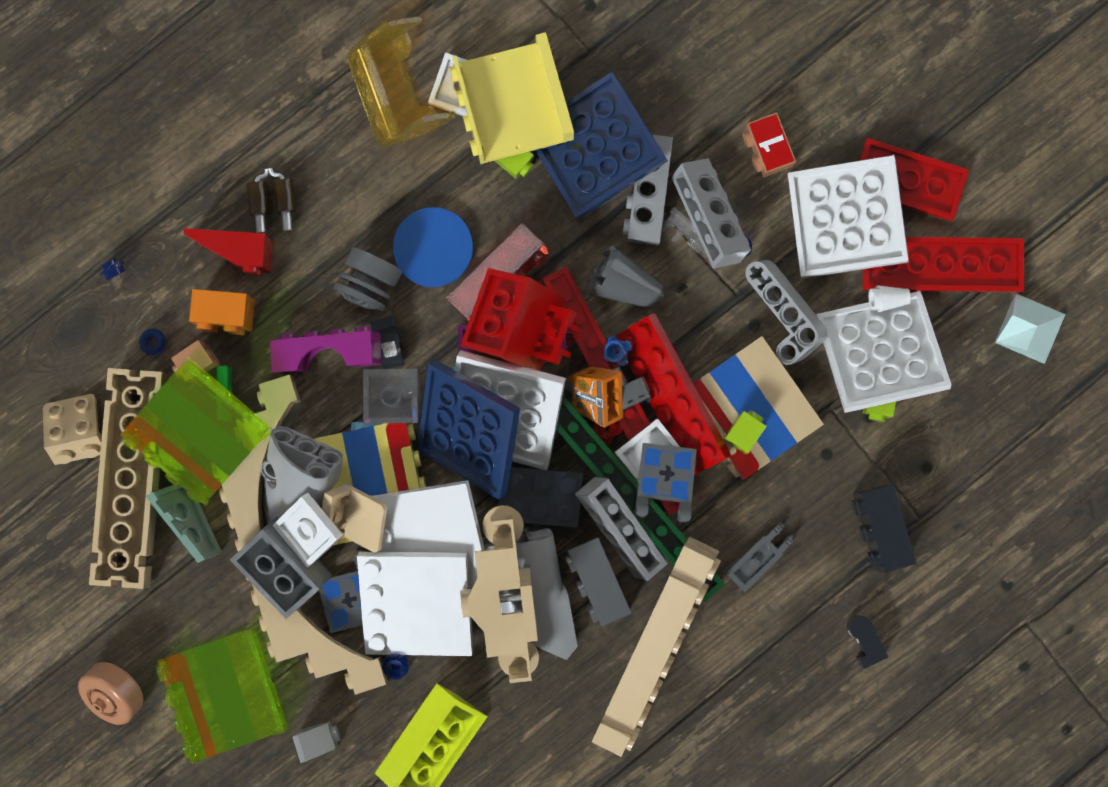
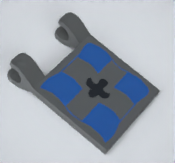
M642 443L635 516L645 517L648 514L649 498L680 502L677 520L679 522L690 521L697 449Z
M362 549L356 551V552L354 553V555H353L354 560H355V564H356V566H357V569H358L357 555H358L359 552H365V551L362 550ZM358 570L331 577L319 589L330 633L363 625Z

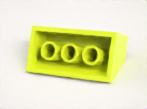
M436 683L375 774L388 787H440L488 716L454 692Z

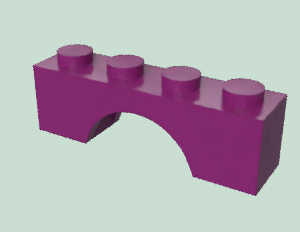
M368 326L355 327L354 332L345 333V329L329 330V335H320V332L313 331L305 332L304 337L296 338L295 334L279 335L280 340H270L272 373L307 372L312 359L319 352L328 348H333L339 352L347 366L382 365L380 332L371 331Z

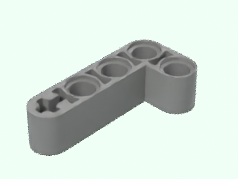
M755 261L747 266L745 273L748 282L790 333L777 346V358L786 365L802 361L826 340L827 330L772 261ZM776 287L780 288L782 293L780 300L774 294ZM793 307L798 311L797 320H794L791 316V309ZM809 328L815 333L814 341L808 338L807 332ZM790 345H792L796 351L794 358L791 357L788 353V348Z

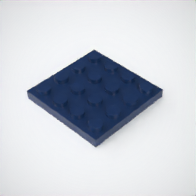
M610 72L566 102L574 130V140L535 150L578 220L668 162L613 72Z
M435 359L428 363L417 450L501 500L507 495L521 408Z

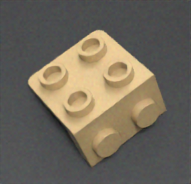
M93 394L51 402L43 406L44 448L54 465L67 464L71 461L94 458L100 455L102 436L98 431L97 399Z
M347 483L325 492L322 500V510L342 533L343 536L341 538L346 537L374 553L380 551L387 513L386 504Z

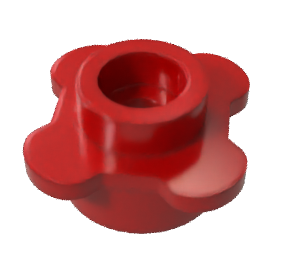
M617 422L608 425V431L607 426L602 427L594 423V432L605 444H610L614 436L622 433V426L617 424Z

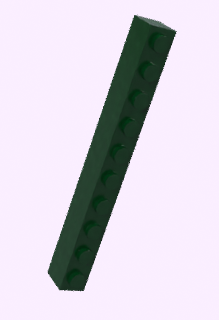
M562 396L556 427L557 432L596 477L609 479L635 516L638 482L569 401ZM648 498V514L645 517L635 516V518L654 545L674 567L687 539L653 499ZM716 573L712 580L706 578L705 583L709 584V587L702 601L706 602L725 585Z

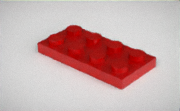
M870 138L866 139L859 161L895 156L901 205L903 207L952 222L954 220L969 172L968 169Z

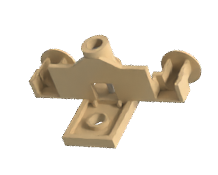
M497 506L485 515L482 525L483 532L486 538L494 544V549L474 552L477 579L472 589L460 590L463 618L472 617L484 631L487 658L498 656L499 665L509 675L510 683L532 681L531 673L536 669L539 662L538 650L531 643V641H538L530 568L519 569L516 541L522 535L524 524L521 515L514 508ZM520 588L521 594L500 596L501 590ZM522 601L523 611L502 614L501 603Z

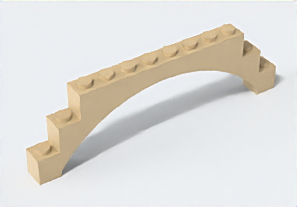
M291 375L259 384L260 391L257 392V397L261 407L265 406L266 410L236 420L237 426L234 427L238 442H243L244 447L250 451L230 475H227L211 462L213 473L216 478H220L222 487L219 488L223 503L228 504L230 513L227 514L231 529L235 528L238 539H235L238 552L264 528L262 513L264 476L261 472V465L267 459L270 433L275 427L281 426L293 405L301 402L294 378ZM253 585L254 590L251 591V597L254 605H259L262 616H259V623L262 631H267L270 642H267V649L270 657H275L276 663L308 653L309 657L306 658V664L310 674L314 673L315 678H319L347 669L348 673L345 674V680L348 689H353L355 695L388 683L381 656L373 659L338 642L319 628L300 607L285 619Z

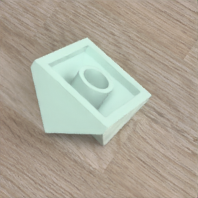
M1015 294L995 343L1045 363L1065 314Z

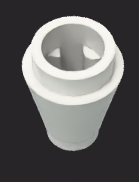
M877 285L869 290L870 308L878 312L909 305L911 301L908 288Z

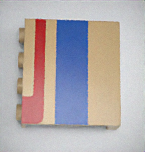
M762 336L693 383L723 440L741 412L749 413L751 410L764 419L762 423L767 427L748 454H744L724 440L732 455L727 458L730 463L726 466L734 478L739 476L741 480H745L824 425Z

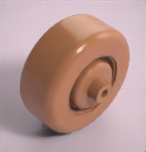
M107 662L94 664L80 678L78 683L79 694L86 706L99 718L116 725L126 724L143 706L144 699L139 685L126 671L114 664Z

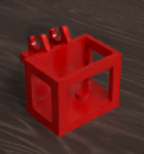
M488 268L461 346L484 357L540 371L543 361L559 365L562 356L570 358L571 353L561 347L567 332L574 331L579 333L580 327L573 324L577 313L562 308L565 298L532 278Z

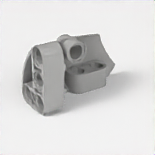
M279 426L272 429L267 459L261 465V472L264 476L263 508L267 523H270L276 516L280 518L306 493H309L322 509L324 493L330 491L340 477L343 461L342 453L290 428Z
M529 525L523 527L522 535L516 541L519 569L530 568L538 637V641H531V643L567 660L578 645L568 593L561 580L553 533L546 525ZM483 537L485 550L494 549V544L486 537ZM520 588L500 591V596L521 594ZM522 601L501 603L502 614L523 611Z

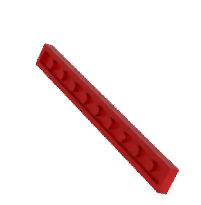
M567 267L543 278L547 288L565 298L562 308L577 313L573 324L580 327L579 333L570 332L588 366L611 370L620 367L617 362H608L604 359V349L607 342ZM639 403L624 409L623 418L618 420L628 441L650 425ZM660 500L668 515L679 509L680 502Z

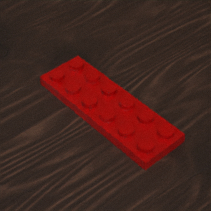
M906 237L909 262L862 269V290H870L878 285L908 288L909 291L1024 292V238Z
M655 313L648 315L616 335L618 340H628L632 343V350L629 351L627 356L628 364L636 379L644 376L651 390L649 393L652 401L649 403L658 420L680 447L697 449L694 475L731 457L732 455Z

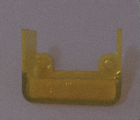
M421 17L387 20L353 46L348 53V64L377 143L384 148L434 132L457 116L455 111L438 114L432 106L420 108L403 60L409 57L412 50V41L408 32L422 22Z

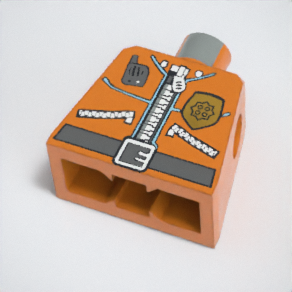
M588 367L566 379L565 389L572 392L573 407L577 412L602 427H606L623 418L621 371Z

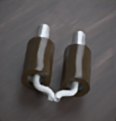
M272 168L265 169L264 174L257 176L255 182L247 183L250 216H255L256 232L266 233L264 216L269 215L267 182L259 180L265 178L268 173L280 178L273 181L276 213L282 214L283 231H291V213L296 212L293 179H284L282 174L274 173Z

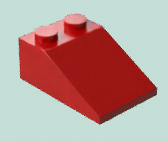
M184 228L183 234L191 240L239 267L243 272H247V275L261 277L263 272L271 273L273 240L265 233Z

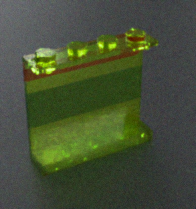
M188 357L121 433V436L124 438L123 442L133 451L138 449L145 455L144 460L155 469L160 467L166 472L165 477L172 484L183 486L188 491L186 494L190 499L198 504L202 502L206 506L209 503L210 497L259 442L265 440L270 435L272 427Z
M255 627L158 660L157 674L160 681L165 682L167 688L165 698L168 706L174 709L176 715L173 719L176 731L182 733L185 742L182 744L183 753L186 759L191 760V764L262 738L284 733L289 729Z

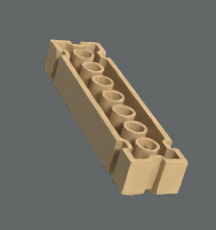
M108 368L106 390L113 391L112 401L105 400L92 543V552L98 553V562L91 563L89 585L111 587L117 586L118 581L122 580L123 588H150L152 566H145L146 556L153 555L157 510L146 496L159 490L160 468H157L159 445L154 441H150L144 448L127 434L124 429L135 417H142L162 434L164 421L145 405L168 382V374L140 370V377H136L137 372L132 370ZM132 395H141L140 401H137V404L135 401H132ZM123 555L126 557V563L118 561V556Z
M691 537L685 543L592 743L622 757L625 749L631 751L641 730L636 726H643L652 707L648 701L654 702L664 682L659 678L665 679L675 659L670 654L671 652L677 654L686 635L682 629H689L698 610L693 606L695 603L700 605L709 587L705 580L706 578L712 580L721 560L716 558L719 553L718 550Z

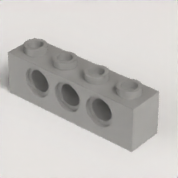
M653 135L668 162L634 183L633 193H628L626 208L631 209L630 219L624 220L623 235H628V243L659 246L673 137ZM643 184H650L655 192L650 196H645L640 192V187ZM647 210L651 214V219L648 222H641L636 216L637 212Z
M709 158L682 163L671 178L712 268L715 269L740 263L751 249L748 239L744 236L738 223V218L730 206L727 194L723 191L717 178L716 170L712 167Z
M594 477L575 493L634 578L649 581L668 564L609 479Z

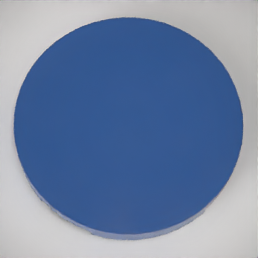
M424 208L413 212L400 224L393 241V253L399 269L403 271V274L409 280L424 287H441L455 282L468 269L473 255V242L468 227L456 214L442 208Z

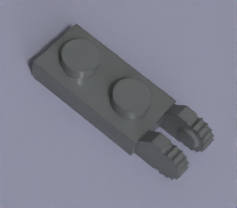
M781 522L773 527L766 536L763 535L725 572L743 592H746L783 556L782 553L795 541L796 537L791 534L782 541L778 548L770 542L783 530L784 525Z

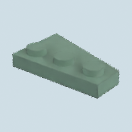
M189 480L154 491L146 496L197 563L222 553Z

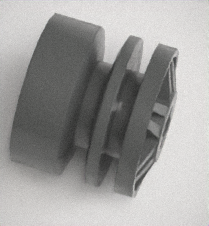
M352 247L345 264L353 269L354 272L352 275L340 272L338 276L348 282V285L345 286L335 282L333 289L339 292L344 299L357 306L384 313L386 306L376 301V299L380 297L388 301L391 297L382 290V287L386 285L396 288L403 271L377 256Z

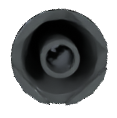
M609 245L602 254L606 259L596 264L591 275L588 293L593 296L652 308L654 305L658 306L665 294V291L662 290L663 285L617 247Z

